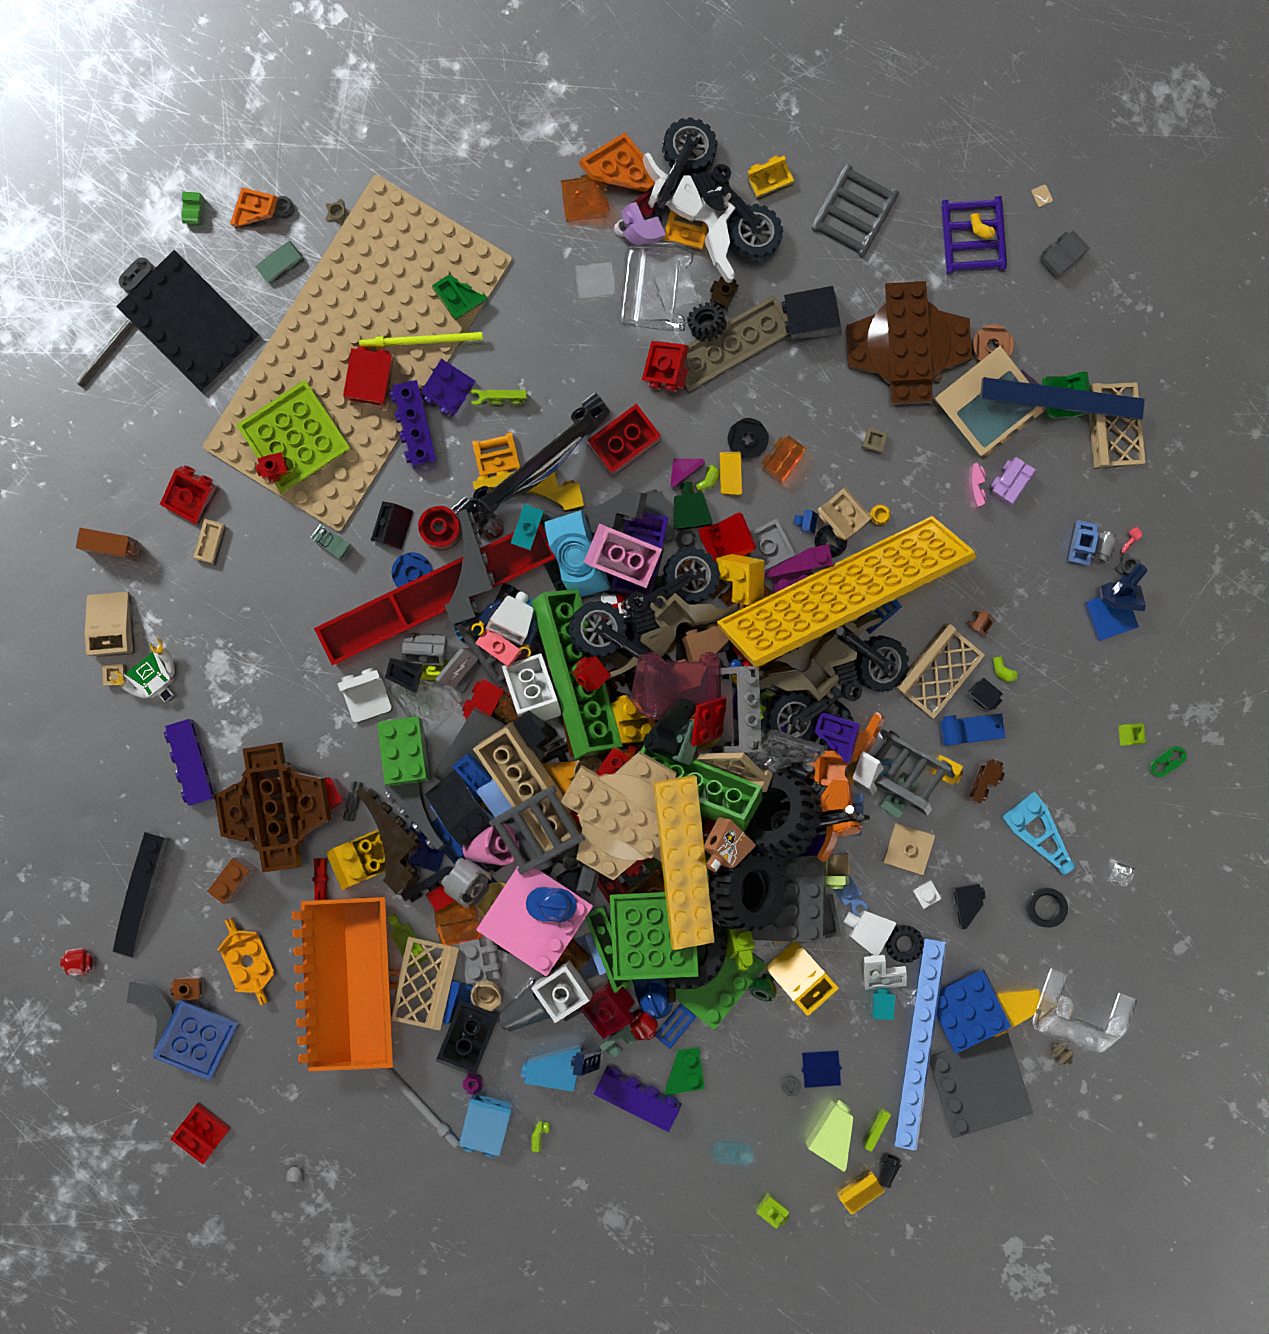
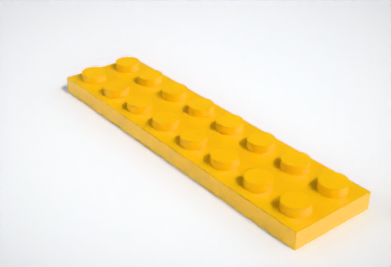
M691 775L653 782L671 948L678 950L713 943L714 933L707 868L705 865L706 859L697 777Z

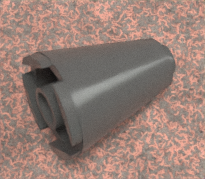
M535 979L499 1014L500 1019L498 1022L503 1030L511 1032L551 1018L531 989L536 982Z

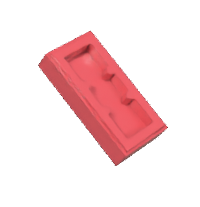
M487 628L476 642L479 647L509 668L521 653V650Z

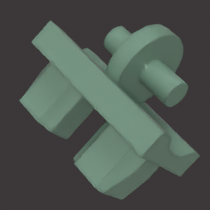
M629 1024L618 1033H613L612 1037L599 1047L612 1058H615L622 1052L616 1041L623 1038L626 1044L630 1046L638 1039L631 1032L632 1029Z

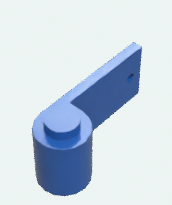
M1002 713L956 719V715L945 716L944 721H940L943 746L1006 738Z

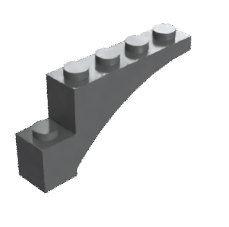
M622 488L621 493L608 501L592 508L584 509L583 512L590 531L596 533L599 523L619 531L622 518L634 521L635 518H642L648 494ZM543 511L540 523L545 524V521L574 512Z
M467 509L458 512L464 540L462 569L450 602L445 604L451 625L475 617L474 612H477L478 609L475 600L470 601L469 597L493 589L492 585L495 584L492 572L487 573L485 565L489 564L485 552L481 553L478 546L482 544L479 533H474L472 525L475 524L472 512L468 513Z
M421 782L391 787L384 786L388 791L385 795L392 803L396 801L400 805L398 810L406 819L408 817L411 818L414 822L412 827L419 834L423 833L427 837L425 842L432 850L435 848L439 851L444 849L447 845L431 822L425 806Z

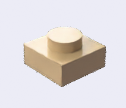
M125 664L102 665L103 686H116L112 684L109 677L113 680L119 678L114 671H119L123 676L125 674Z

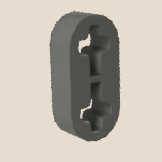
M146 258L136 259L119 277L120 287L126 292H131L153 271V265ZM140 264H146L147 270L145 272L143 270L140 271ZM128 278L133 284L131 286L126 285L125 279Z

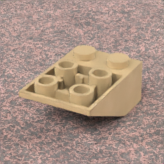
M129 592L87 595L85 619L86 655L93 657L133 653Z

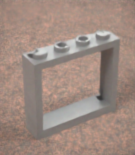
M739 666L709 669L710 701L721 697L727 698L724 730L720 742L712 747V753L762 752L759 667ZM751 671H754V677H751ZM732 674H737L739 746H734ZM754 741H757V748H753Z

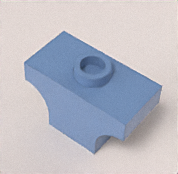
M1076 521L1068 557L1069 562L1087 566L1090 564L1091 557L1095 553L1099 535L1097 524Z

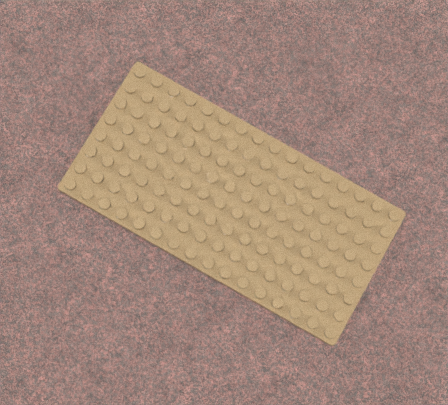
M374 175L203 444V448L335 531H342L399 441V431H402L401 423H397L394 411H398L396 403L391 402L389 392L386 407L344 399L343 392L351 348L357 349L359 340L375 339L376 336L394 338L467 333L485 302L455 321L432 289V285L447 275H451L458 279L460 283L471 286L472 290L481 295L485 294L489 298L511 263V256L381 176ZM460 342L385 346L382 350L389 351V354H392L394 357L389 391H392L393 385L417 380L419 390L421 391L440 359L442 358L448 362ZM367 347L369 351L377 352L378 350L376 347ZM306 380L351 449L281 494L274 482L269 483V480L265 481L262 476H258L256 464H259L257 456L236 424Z

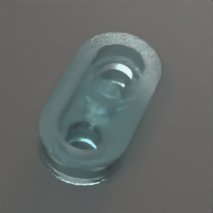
M719 1141L712 1147L713 1159L721 1164L747 1165L754 1157L753 1149L747 1143ZM720 1148H724L726 1150V1153L724 1155L718 1154V1150ZM741 1150H745L747 1152L745 1157H741L739 1155V1152Z

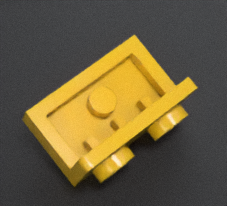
M779 155L774 156L763 165L760 163L755 164L747 171V179L756 199L794 183L785 155L781 157Z

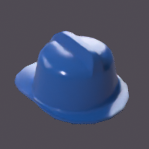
M536 888L529 893L526 900V909L529 915L536 920L547 922H565L571 919L577 907L573 894L561 888Z
M658 978L635 980L634 990L641 1010L655 1019L666 1017L671 1012L673 1003H668L667 984Z

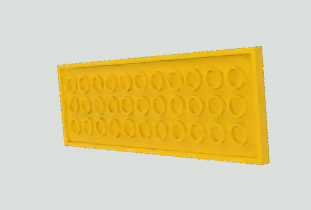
M931 516L717 621V624L726 637L757 668L976 559V554L967 544L935 517Z

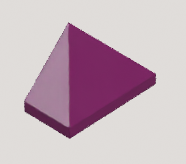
M673 459L670 488L674 490L702 468L705 465V461L703 459Z

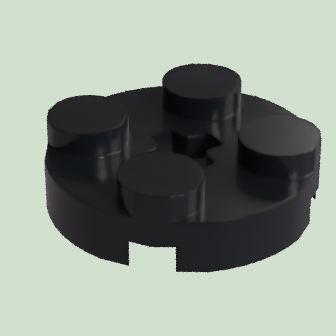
M744 418L731 426L727 441L731 452H740L741 459L752 460L760 457L766 450L769 435L760 421L753 418ZM747 434H751V438L754 439L749 444H745V440H742V437H746Z

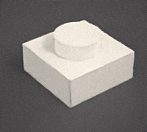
M931 880L912 890L923 909L942 899Z

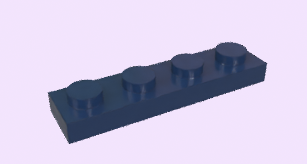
M593 1047L576 1053V1056H573L571 1060L572 1075L582 1076L598 1070L602 1055L601 1048Z

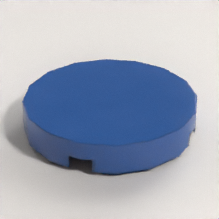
M409 552L403 554L393 563L391 571L393 581L397 587H400L432 572V566L427 558L419 553Z

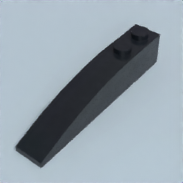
M144 832L121 911L113 952L129 957L134 956L170 837L153 832Z

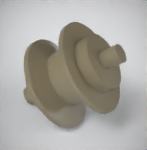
M1068 1043L1053 1044L1054 1049L1051 1057L1059 1058L1058 1065L1073 1063L1071 1059L1073 1058L1074 1050L1068 1051L1066 1049Z

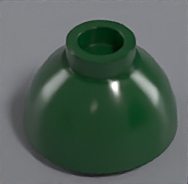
M763 974L762 977L756 978L748 987L753 997L765 1002L774 1001L777 994L776 986L773 982L774 978L768 974Z

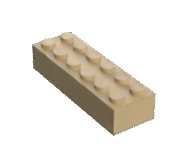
M513 722L473 748L512 807L552 785L556 787V795L561 802L563 798L562 793L533 750L527 746ZM549 798L539 802L538 805L560 842L563 843L571 838ZM563 805L579 832L582 829L580 822L571 816L570 812L572 809ZM531 808L521 812L520 814L542 851L545 853L554 848Z

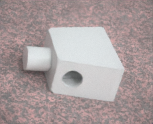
M864 910L859 917L848 912L843 920V923L853 928L849 936L869 953L876 956L880 954L897 924L892 920Z

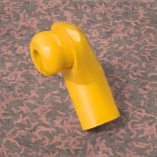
M980 213L970 215L975 235L983 239L995 236V229L982 223Z

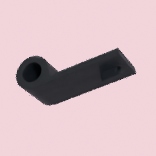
M679 696L649 733L645 735L643 740L645 749L667 758L672 757L677 749L675 736L693 716L698 703Z

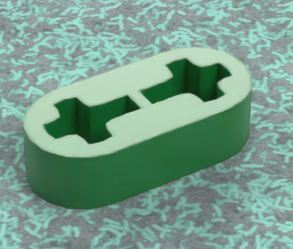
M1179 746L1169 748L1150 763L1149 769L1151 774L1155 777L1168 775L1186 761V751ZM1173 751L1181 753L1179 755L1180 760L1174 759L1170 762L1169 759L1174 756ZM1157 763H1167V765H1165L1162 768L1164 771L1163 773L1155 771V769L1157 768Z

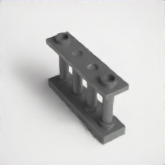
M882 729L880 733L885 742L874 758L881 762L892 745L901 749L902 752L887 774L877 777L874 782L876 787L928 816L932 810L928 799L943 776L947 775L952 779L955 776L952 765L945 760L940 762L901 740L900 736L894 731L890 730L887 732ZM909 755L919 759L920 761L904 784L899 786L894 783V777ZM929 765L936 769L937 772L922 794L917 796L911 792V788L924 768Z

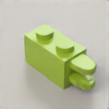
M720 924L726 942L728 958H735L739 971H747L753 963L752 951L755 949L751 931L729 929Z

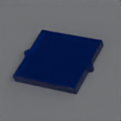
M838 1050L802 1053L803 1068L801 1071L804 1075V1088L841 1085L840 1070L842 1067L839 1063Z

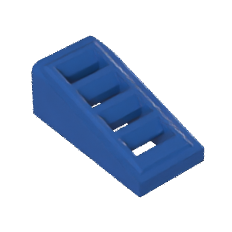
M897 599L890 601L894 607L893 610L887 604L882 605L888 613L886 616L879 608L874 610L881 616L882 621L873 627L867 628L866 631L869 634L902 608ZM869 611V612H867V613H865V614L859 616V617L857 618V620L860 619V618H862V617H864V616L873 615V614L871 613V611Z

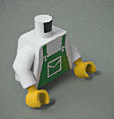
M157 638V642L160 644L158 647H154L150 642L152 653L123 676L119 671H114L119 678L113 680L109 677L112 684L119 685L129 694L142 699L146 697L154 698L159 695L164 703L169 701L174 696L168 686L175 681L173 678L175 668L174 660L168 651L163 648L162 640Z

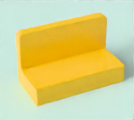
M870 1170L838 1192L837 1196L852 1215L883 1194L885 1190Z

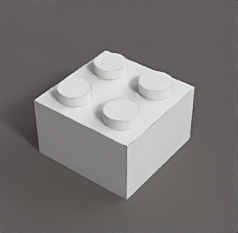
M570 960L551 971L547 977L544 976L537 980L531 988L555 1023L589 1002L593 995Z

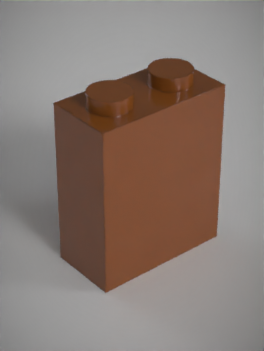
M79 528L76 548L79 550L134 561L135 557L139 555L140 545H138V541L129 536Z
M243 857L232 858L207 892L223 905L233 903L258 869Z

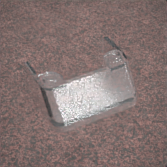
M1050 969L1033 1018V1026L1037 1031L1095 1052H1104L1126 1034L1138 1001L1137 999L1118 993L1106 1029L1071 1017L1074 1009L1071 999L1062 996L1069 975Z

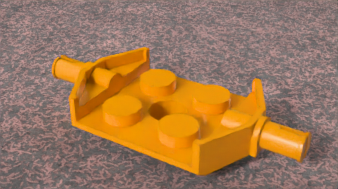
M232 917L224 921L229 935L217 950H220L236 988L234 990L236 992H254L260 1005L268 1002L263 990H265L264 987L275 975L274 969L258 932L237 929ZM245 955H250L253 959V964L250 967H246L242 963Z

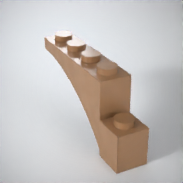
M717 623L705 626V631L698 632V629L688 631L686 636L681 639L687 660L674 662L675 666L669 669L678 692L701 685L700 679L709 662L729 641L726 635L719 629Z

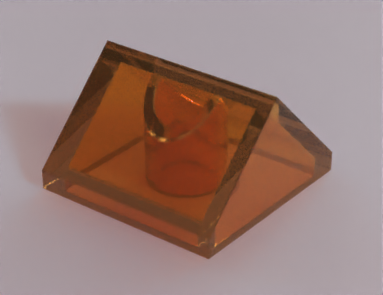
M454 901L441 910L434 911L436 930L441 944L452 945L483 938L482 934L476 930L480 924L476 905L472 903L468 905L470 908H464Z

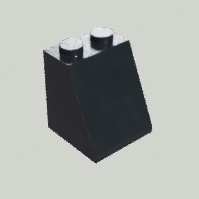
M833 286L784 295L785 301L781 302L783 314L787 313L788 321L785 322V329L787 334L790 333L792 339L842 334L836 293Z

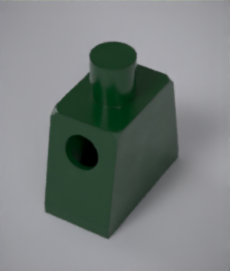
M693 482L681 483L682 495L674 496V531L703 528L712 525V518L703 492L694 493Z

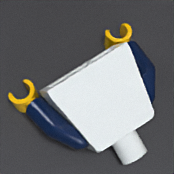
M518 592L515 598L507 596L504 600L499 599L489 604L479 617V623H475L471 630L473 631L475 626L479 625L481 632L478 635H481L485 630L484 625L487 624V629L522 645L519 649H527L526 658L530 657L531 650L529 647L533 645L538 628L536 617L532 615L534 609L526 604L529 596L523 592Z

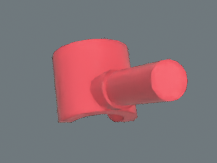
M1138 527L1128 532L1131 539L1121 549L1120 552L1123 554L1126 553L1135 541L1142 537V532Z

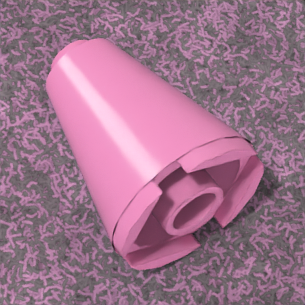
M504 824L509 835L511 836L512 840L514 841L515 845L519 850V841H516L514 834L516 833L514 829L511 828L509 825ZM490 826L463 845V854L466 859L501 866L514 861L512 854L495 827Z

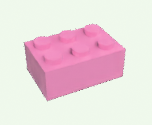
M599 523L584 563L647 588L662 549Z

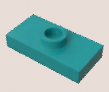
M526 504L523 505L511 544L531 550L544 510Z

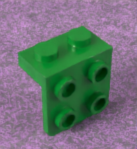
M1079 372L1069 376H1047L1042 379L1043 385L1091 391L1088 372ZM1046 408L1049 418H1069L1089 414Z

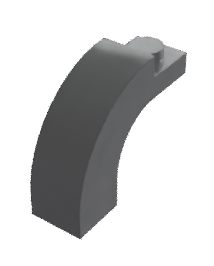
M143 981L129 982L127 1003L146 1006L153 1012L157 1022L154 1049H156L175 1010L174 1003L167 993L158 986Z

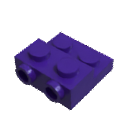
M441 358L420 391L421 399L430 405L434 403L439 406V411L446 416H450V414L454 416L476 381Z

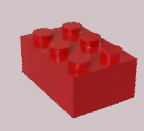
M636 403L589 438L587 444L613 477L661 441V435Z

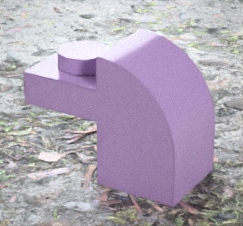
M636 202L630 203L621 211L623 221L628 227L623 234L632 244L642 247L658 243L666 235L658 216L644 220Z

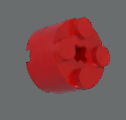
M435 506L429 508L419 518L418 529L420 536L430 547L439 550L449 549L459 540L461 523L457 515L448 507ZM443 523L444 530L437 532L436 525L440 526Z

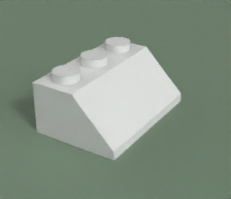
M541 653L513 662L510 668L506 665L502 666L518 717L527 711L532 712L543 721L562 715Z

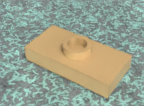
M204 519L193 559L214 564L225 528L224 524Z

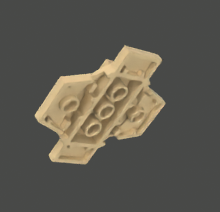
M640 751L614 774L607 773L600 776L581 765L561 800V804L578 813L577 816L582 827V833L585 836V840L579 843L576 859L612 880L617 878L637 860L652 859L654 857L662 862L653 782L674 779L677 773Z

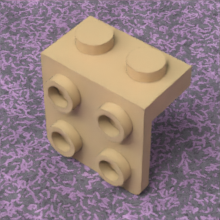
M846 487L839 491L830 501L818 508L820 518L833 527V532L838 538L844 540L855 534L873 518Z

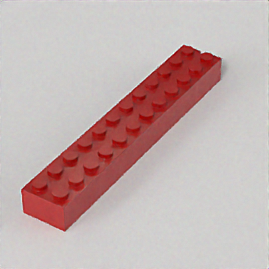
M539 523L531 550L511 544L514 532L479 548L481 553L485 552L489 563L485 565L487 573L492 572L495 581L492 588L556 558L549 547L548 541L545 542L543 539L547 535L541 523ZM463 557L315 627L314 630L331 665L333 666L445 612V604L450 602L458 584ZM482 593L470 596L469 598L472 599Z

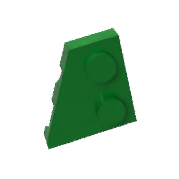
M447 275L432 285V289L455 321L488 300L485 294L481 295L472 290L471 286L460 283L458 279L451 275Z
M699 1047L679 1049L677 1051L665 1088V1095L705 1089Z

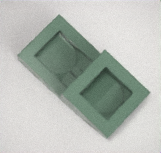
M288 241L255 267L265 281L271 283L283 271L291 269L303 257L293 243Z

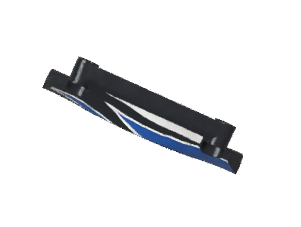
M596 392L581 403L582 407L577 408L571 414V420L574 422L572 426L494 489L490 490L488 486L478 488L474 492L473 498L468 499L465 497L452 507L453 511L459 517L458 512L467 509L468 513L472 512L476 523L487 514L494 512L501 504L522 495L548 478L564 463L580 441L587 434L592 433L597 425L611 412Z

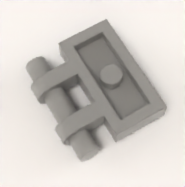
M487 937L485 938L487 946L481 947L480 939L459 943L466 984L488 980L487 971H492L493 979L501 977L500 969L502 967L501 962H498L496 952L498 946ZM488 952L490 964H484L482 953Z

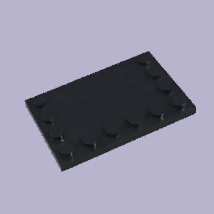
M175 250L116 306L202 393L261 337Z

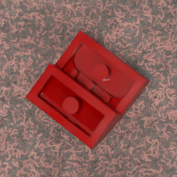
M197 1103L170 1140L201 1164H204L231 1127L200 1103Z

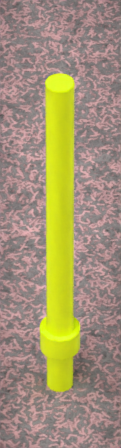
M482 332L394 338L376 336L375 339L359 340V346L384 349L385 346L483 340Z

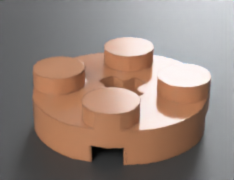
M997 324L986 325L980 329L972 340V352L976 361L980 362L993 352L987 346L991 340H994L998 347L1001 346L1010 357L1014 349V341L1011 334L1003 326Z

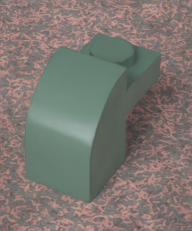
M903 772L895 783L899 786L904 784L909 775ZM918 781L911 788L913 794L917 792L921 784ZM887 794L881 807L888 814L899 819L907 804Z

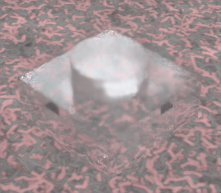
M1115 861L1108 874L1107 881L1128 887L1135 875V868Z

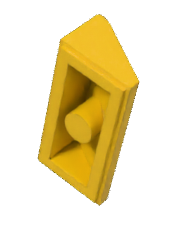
M720 452V484L722 494L742 495L740 452Z

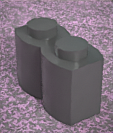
M1074 230L1069 234L1067 231L1057 239L1059 241L1054 247L1050 245L1042 252L1044 255L1041 259L1042 263L1056 278L1090 249Z

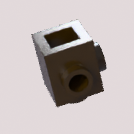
M722 276L719 281L715 280L710 289L712 295L709 303H715L716 306L719 305L720 308L728 311L739 290V285L736 284L737 281L733 279L731 283H727Z

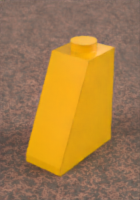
M1037 988L996 992L1013 1027L1042 1011L1041 1005H1044V996ZM1011 1027V1028H1009V1029H1007V1030H1005V1031H1003V1032H1001V1033H999V1034H996V1035H994L993 1037H998V1036L1002 1035L1003 1033L1007 1032L1008 1030L1012 1029L1013 1027Z

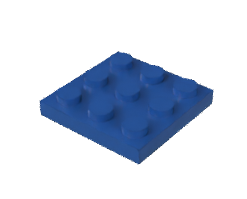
M984 969L940 990L937 1017L955 1054L1013 1027Z
M180 999L152 1057L199 1077L211 1080L238 1023Z

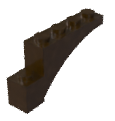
M361 786L355 793L361 798L372 814L382 839L385 855V878L383 881L396 895L404 896L420 879L416 873L417 869L408 862L423 846L419 841L420 836L415 831H409L405 825L407 823L400 816H395L391 812L393 809L385 801L381 802L377 798L379 794L370 787L368 789Z

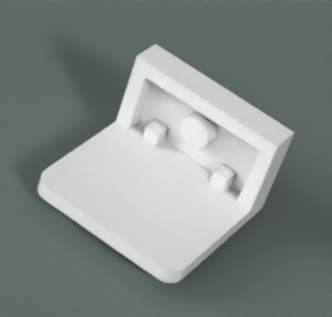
M373 668L361 671L362 675L354 677V675H349L341 678L342 682L337 683L339 690L344 694L353 722H360L391 711L392 706L380 671H374Z

